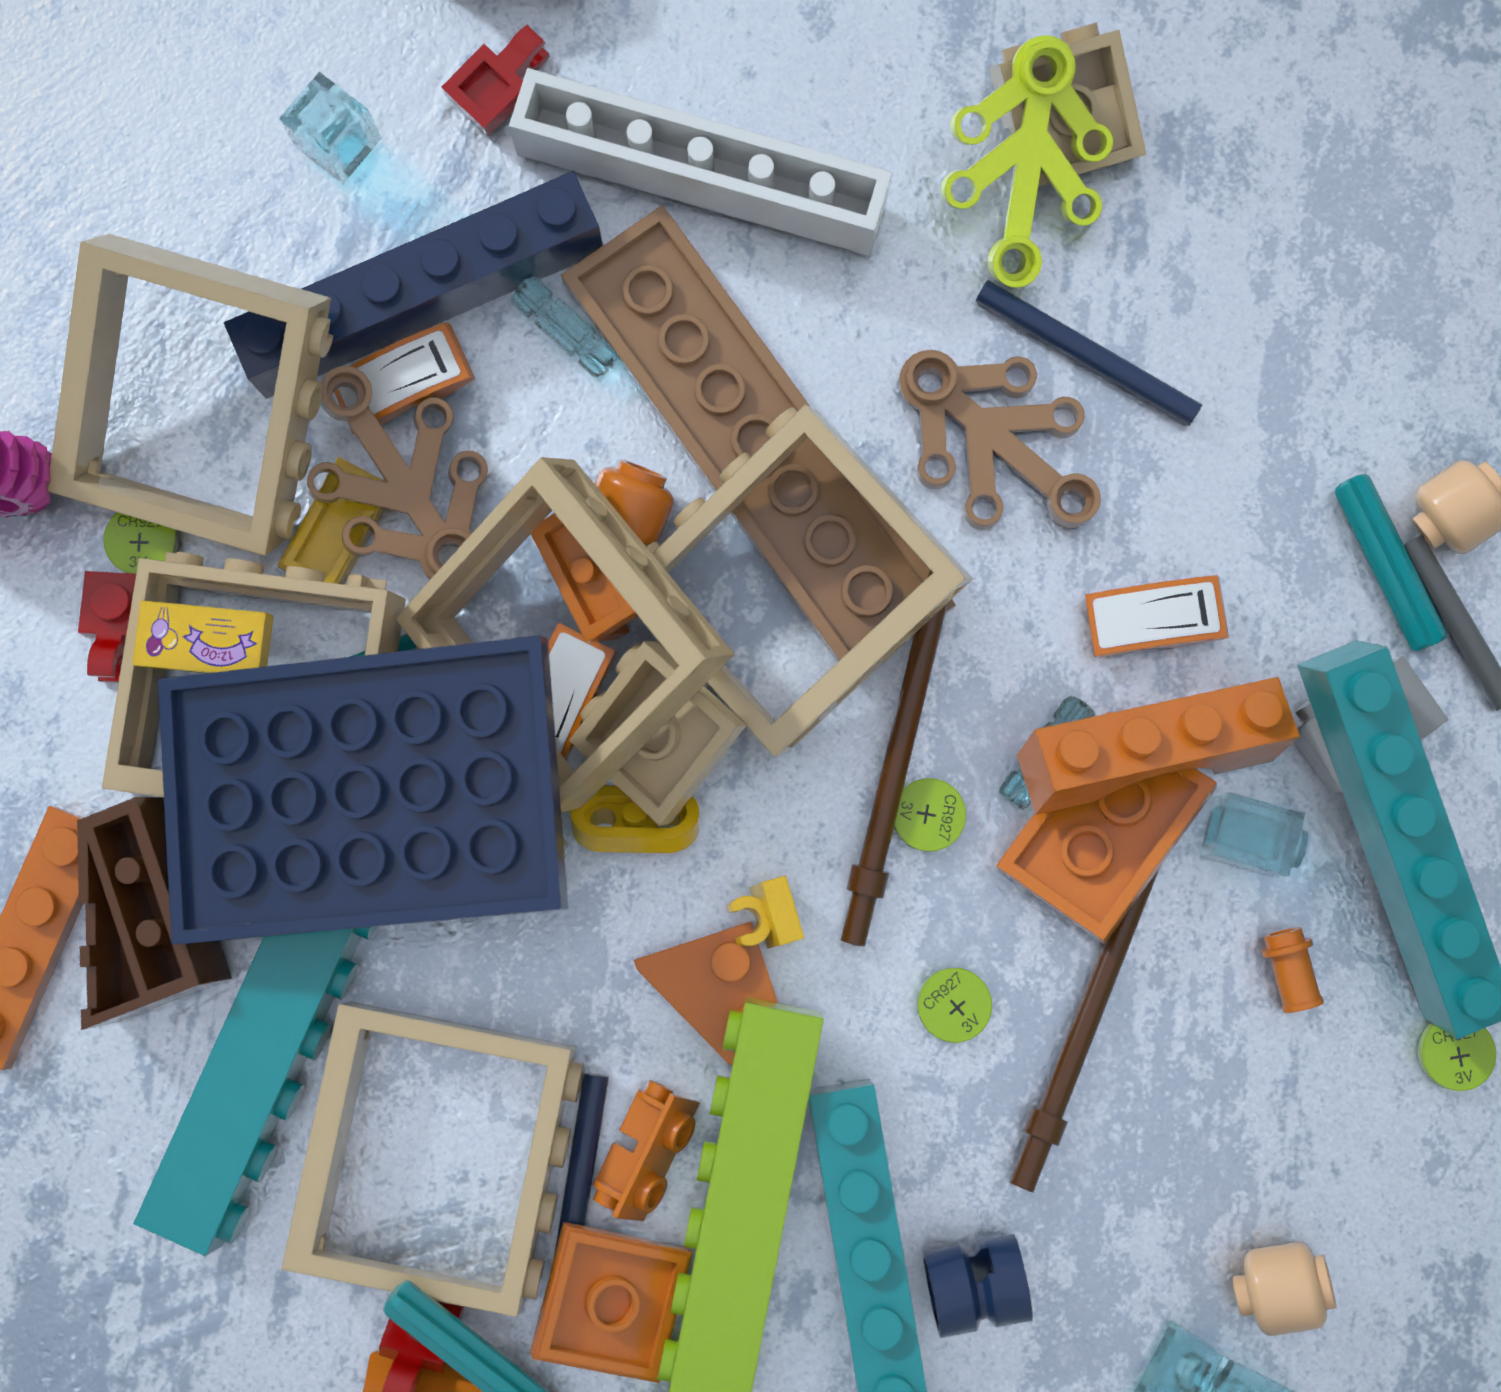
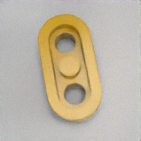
M604 785L582 808L570 811L574 838L581 846L595 852L675 853L689 847L696 840L699 833V806L693 796L671 824H667L674 826L670 828H659L661 826L648 816L617 785ZM603 823H607V824H610V825H612V826H611V827H601V826H597V825L603 824Z

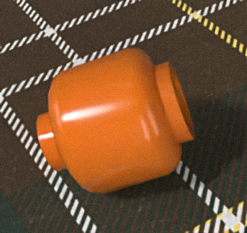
M620 459L618 467H605L601 469L594 482L597 488L645 546L655 541L659 542L674 504L672 493L664 487L667 478L646 467Z

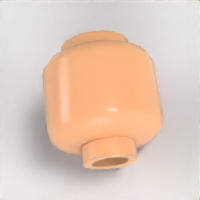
M1467 460L1455 461L1416 490V505L1421 513L1411 520L1418 532L1423 535L1426 542L1433 549L1444 543L1453 552L1466 554L1501 531V477L1485 461L1477 466Z
M1303 1242L1253 1249L1244 1258L1245 1274L1233 1276L1234 1291L1241 1316L1254 1315L1259 1329L1268 1336L1321 1328L1326 1322L1327 1310L1337 1308L1325 1256H1314L1310 1247Z

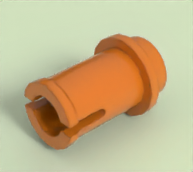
M1302 927L1283 929L1264 935L1266 947L1261 949L1262 957L1270 958L1282 1000L1283 1013L1304 1011L1324 1004L1308 952V948L1313 946L1311 938L1304 937Z

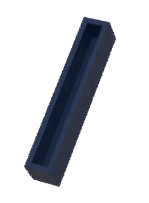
M574 170L301 288L302 290L331 298L328 319L331 321L328 334L334 336L327 355L324 358L320 357L317 377L336 367L348 364L408 336L573 266L602 247L603 242L599 225ZM249 311L223 322L247 379L266 399L274 396L287 322Z

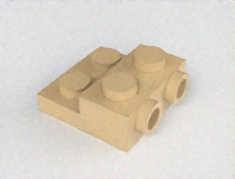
M1096 22L1060 33L1062 41L1069 46L1075 58L1076 70L1071 84L1095 121L1105 125L1113 136L1112 150L1105 159L1098 162L1081 161L1073 154L1071 149L1072 131L1051 105L1047 131L1077 175L1147 155L1120 30L1099 35ZM1022 44L1001 50L1004 63L989 67L994 91L1012 77V61ZM1038 57L1032 66L1033 75L1042 82L1050 77L1052 70L1050 62L1044 57ZM1025 100L1000 117L1003 128H1009L1010 135L1021 127ZM1091 130L1083 138V147L1088 154L1094 155L1100 149L1101 138L1097 132ZM1042 170L1038 186L1050 183Z
M643 641V643L636 644L630 648L618 662L616 672L619 675L607 691L598 694L590 700L580 713L582 724L569 741L587 758L679 666L660 642ZM708 683L610 778L615 785L659 826L671 824L747 726L707 689Z

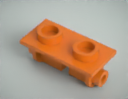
M649 1080L645 1090L638 1089L619 1131L638 1141L636 1148L633 1152L623 1145L613 1142L593 1182V1186L597 1188L593 1200L610 1210H614L612 1216L615 1218L644 1221L647 1214L657 1208L667 1188L665 1176L676 1153L681 1152L687 1146L694 1133L696 1121L693 1117L700 1102L672 1094L673 1090L653 1080Z

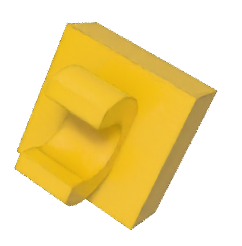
M786 875L749 887L752 896L736 898L726 906L728 913L745 909L751 911L756 918V927L752 933L735 938L739 946L749 947L765 940L767 949L804 939Z

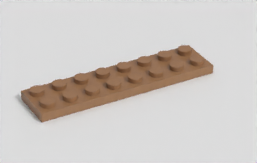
M663 205L561 274L566 288L714 492L723 485L719 480L720 474L734 459L745 452L752 457L769 440L765 431L780 414L791 407H794L798 412L805 404L810 406ZM809 437L730 513L837 662L921 585L929 575L930 569ZM953 600L948 602L946 614L956 606Z

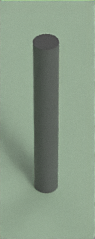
M1420 535L1404 544V547L1432 604L1494 709L1498 711L1501 709V667L1423 535Z

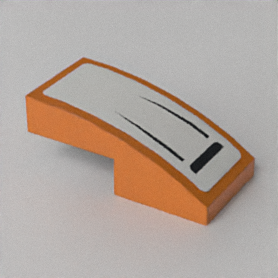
M446 322L408 336L350 365L362 371L369 379L372 386V398L369 408L381 426L412 407H417L427 398L437 397L443 399L476 379L451 324ZM340 387L334 391L339 405L342 407H350L357 402L356 393L349 387Z
M1218 575L1178 579L1085 594L1094 655L1098 658L1156 648L1171 649L1229 639L1220 577Z
M558 622L548 645L556 749L567 761L574 747L569 740L582 724L580 713L588 702L597 695L617 656V652L599 642L586 643L581 633Z

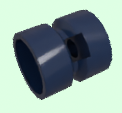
M1014 1234L979 1240L973 1252L967 1253L959 1244L923 1251L927 1285L940 1338L976 1332L983 1319H988L996 1328L1033 1321L1032 1303L1026 1271Z

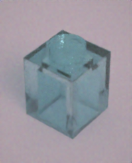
M320 71L279 118L295 148L342 185L382 139L369 110Z
M1231 792L1217 795L1214 797L1199 857L1271 878L1289 877L1292 867L1298 868L1306 853L1308 832L1301 830L1305 813Z

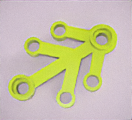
M1050 35L1037 36L1024 42L1014 55L1012 77L977 105L962 107L954 113L950 122L952 136L961 144L975 145L983 142L989 136L993 122L1025 100L1021 127L967 170H957L949 173L943 179L940 188L942 199L948 206L956 209H967L978 202L982 190L1014 166L1003 239L997 241L992 246L987 263L991 276L998 283L1015 288L1024 287L1033 282L1042 266L1041 252L1038 246L1030 240L1041 170L1062 199L1060 205L1061 214L1067 222L1073 225H1090L1099 218L1102 212L1100 195L1095 190L1084 185L1047 131L1051 105L1072 131L1071 149L1079 160L1084 162L1101 161L1110 154L1113 147V136L1110 130L1105 125L1095 121L1071 85L1076 70L1075 58L1071 49L1064 41ZM1038 57L1046 58L1052 68L1050 77L1044 82L1037 80L1032 72L1033 63ZM968 113L978 116L981 123L979 133L973 138L967 137L961 129L962 118ZM1091 130L1097 132L1101 138L1100 149L1094 155L1088 154L1083 147V138ZM960 177L967 179L971 186V193L963 202L956 201L951 194L953 182ZM1084 194L1088 197L1091 206L1089 213L1080 219L1074 215L1072 204L1078 195ZM1015 249L1020 254L1021 263L1015 272L1007 273L1002 266V257L1008 250Z

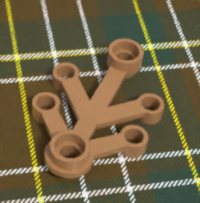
M937 350L920 351L912 355L904 363L899 376V389L906 403L920 411L923 455L917 465V477L921 484L929 489H941L947 486L954 476L956 463L953 456L946 451V412L965 428L970 496L964 505V517L970 526L979 530L989 529L998 522L1003 513L1002 499L996 493L993 453L1047 498L1048 512L1056 523L1067 528H1077L1088 523L1097 513L1101 503V494L1097 484L1083 474L1060 475L1012 434L1013 432L1047 430L1054 437L1069 438L1079 430L1084 421L1085 413L1082 405L1072 397H1060L1051 404L982 408L964 392L1000 389L1007 397L1014 399L1022 398L1032 390L1036 382L1037 371L1034 364L1027 358L1016 356L1009 358L1003 364L957 366L953 359L943 352ZM1014 368L1020 369L1027 375L1028 383L1020 387L1013 386L1008 382L1006 372ZM925 374L935 375L940 380L941 387L935 392H926L919 386L918 379ZM1060 408L1070 410L1074 415L1075 423L1069 427L1060 426L1054 420V411ZM932 459L941 460L947 467V475L939 479L930 477L925 471L926 462ZM1065 494L1076 495L1082 503L1081 512L1076 514L1066 512L1061 506V497ZM980 499L989 501L994 507V516L989 519H980L973 513V503Z
M351 366L336 367L330 370L321 382L323 384L321 406L330 417L339 421H347L386 482L345 473L336 464L322 462L315 465L308 474V493L314 500L324 504L344 499L408 514L422 536L381 529L373 519L366 516H357L349 520L343 529V545L350 554L358 557H365L377 552L417 561L420 563L426 577L431 579L443 566L438 557L439 550L444 546H454L458 549L472 534L469 528L478 488L487 477V463L479 453L470 450L462 451L452 459L448 469V476L454 488L444 522L431 503L430 495L442 438L448 432L453 422V411L450 405L443 399L430 397L423 400L417 406L414 414V425L418 432L409 469L369 408L372 398V386L367 376L359 369ZM340 387H349L356 393L357 402L350 407H342L334 401V391ZM428 408L440 410L445 417V424L439 428L428 427L423 422L422 412ZM462 461L475 463L479 469V477L474 481H464L458 476L457 464ZM328 472L337 478L339 487L336 491L326 494L316 489L314 479L320 473ZM356 526H366L372 531L374 541L367 547H358L351 542L349 537L350 531Z

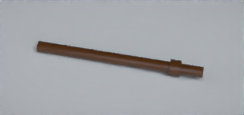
M931 569L929 570L928 577L933 573ZM948 603L918 630L913 637L859 864H852L846 887L847 890L852 891L840 940L848 944L865 947L877 898H884L889 872L884 871L885 862Z
M1159 869L1105 944L1102 943L1039 1107L1037 1109L1031 1106L1022 1129L1028 1135L1009 1183L1034 1193L1052 1144L1059 1146L1068 1124V1121L1062 1118Z

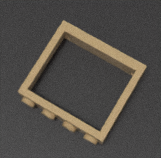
M110 233L81 241L50 465V483H48L47 491L266 556L286 539H291L293 523L301 515V505L294 502L298 480H302L306 475L312 456V446L310 443L305 442L309 420L314 419L323 396V384L316 381L320 357L324 358L327 355L334 336L328 334L331 321L328 319L331 298ZM128 276L287 322L253 516L101 472Z
M806 404L798 412L794 407H791L780 414L765 431L769 440L752 457L745 452L734 459L719 476V480L723 485L709 499L705 501L702 497H699L692 501L674 519L673 523L678 529L661 545L655 541L646 546L667 573H669L809 437L933 571L921 585L777 720L768 713L726 665L707 682L774 757L788 753L973 580V577L816 409Z
M540 457L395 619L417 646L415 649L473 643L454 617L551 511L557 515L679 665L576 771L571 768L556 749L561 813L582 808L735 654L574 459Z
M178 551L177 553L166 552L165 561L139 558L102 789L164 797L163 771L151 769L159 719L158 679L165 678L166 670L132 665L140 600L177 604L179 589H188L371 613L365 655L398 651L402 627L395 618L405 608L406 599L386 590L387 580L367 578L357 574H349L347 585L324 582L325 572L303 567L287 566L285 577L263 574V564L240 559L226 558L224 569L204 567V557Z
M357 1002L338 1004L281 1270L390 1292L397 1285L407 1280L413 1282L435 1301L517 1317L525 1304L526 1298L537 1299L540 1280L543 1276L545 1260L534 1258L539 1232L550 1234L555 1216L558 1194L547 1192L552 1166L563 1168L568 1152L571 1128L561 1127L565 1101L577 1102L581 1087L584 1064L574 1062L577 1046ZM371 1031L547 1066L503 1286L325 1251Z

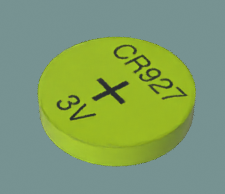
M117 512L112 516L105 528L103 544L107 557L115 567L125 573L137 574L139 558L165 561L166 552L177 553L179 534L176 529Z
M935 778L916 780L903 789L894 825L896 833L904 843L916 850L925 852L942 850L954 843L964 829L966 822L964 801L958 791L945 781Z
M945 968L932 974L923 983L917 998V1010L923 1026L933 1036L946 1042L959 1043L973 1039L984 1030L991 1017L992 999L986 984L973 972L962 968Z
M1430 1023L1420 1037L1418 1058L1424 1073L1435 1084L1450 1090L1467 1091L1480 1086L1490 1077L1496 1063V1046L1486 1028L1457 1040Z

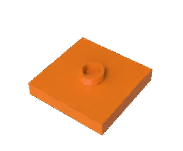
M563 1222L530 1355L534 1360L660 1383V1380H657L664 1343L665 1339L671 1340L676 1314H671L670 1312L678 1272L687 1274L692 1252L683 1246Z

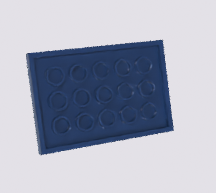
M537 635L158 679L172 945L568 909L548 638Z

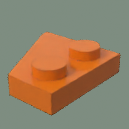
M747 922L634 960L635 967L640 974L729 1065L733 1064L735 1052L723 1050L722 1047L730 1010L743 1012L746 997L778 1003L759 944L742 947L737 944L735 939L752 933L754 931L752 922Z

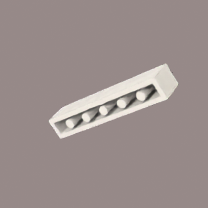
M530 68L526 70L509 123L510 133L519 156L571 171L574 170L578 173L868 256L871 255L887 202L892 171Z

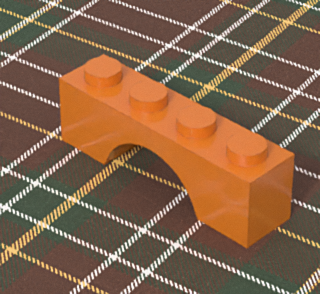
M1279 677L1035 729L1016 756L1035 815L1096 802L1120 788L1173 771L1208 768L1215 775L1273 762L1300 735Z

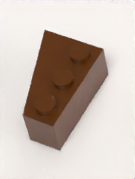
M134 797L77 820L79 904H85L86 945L80 946V967H86L87 1008L81 1009V1030L123 1021L232 979L220 941L172 945L164 797Z

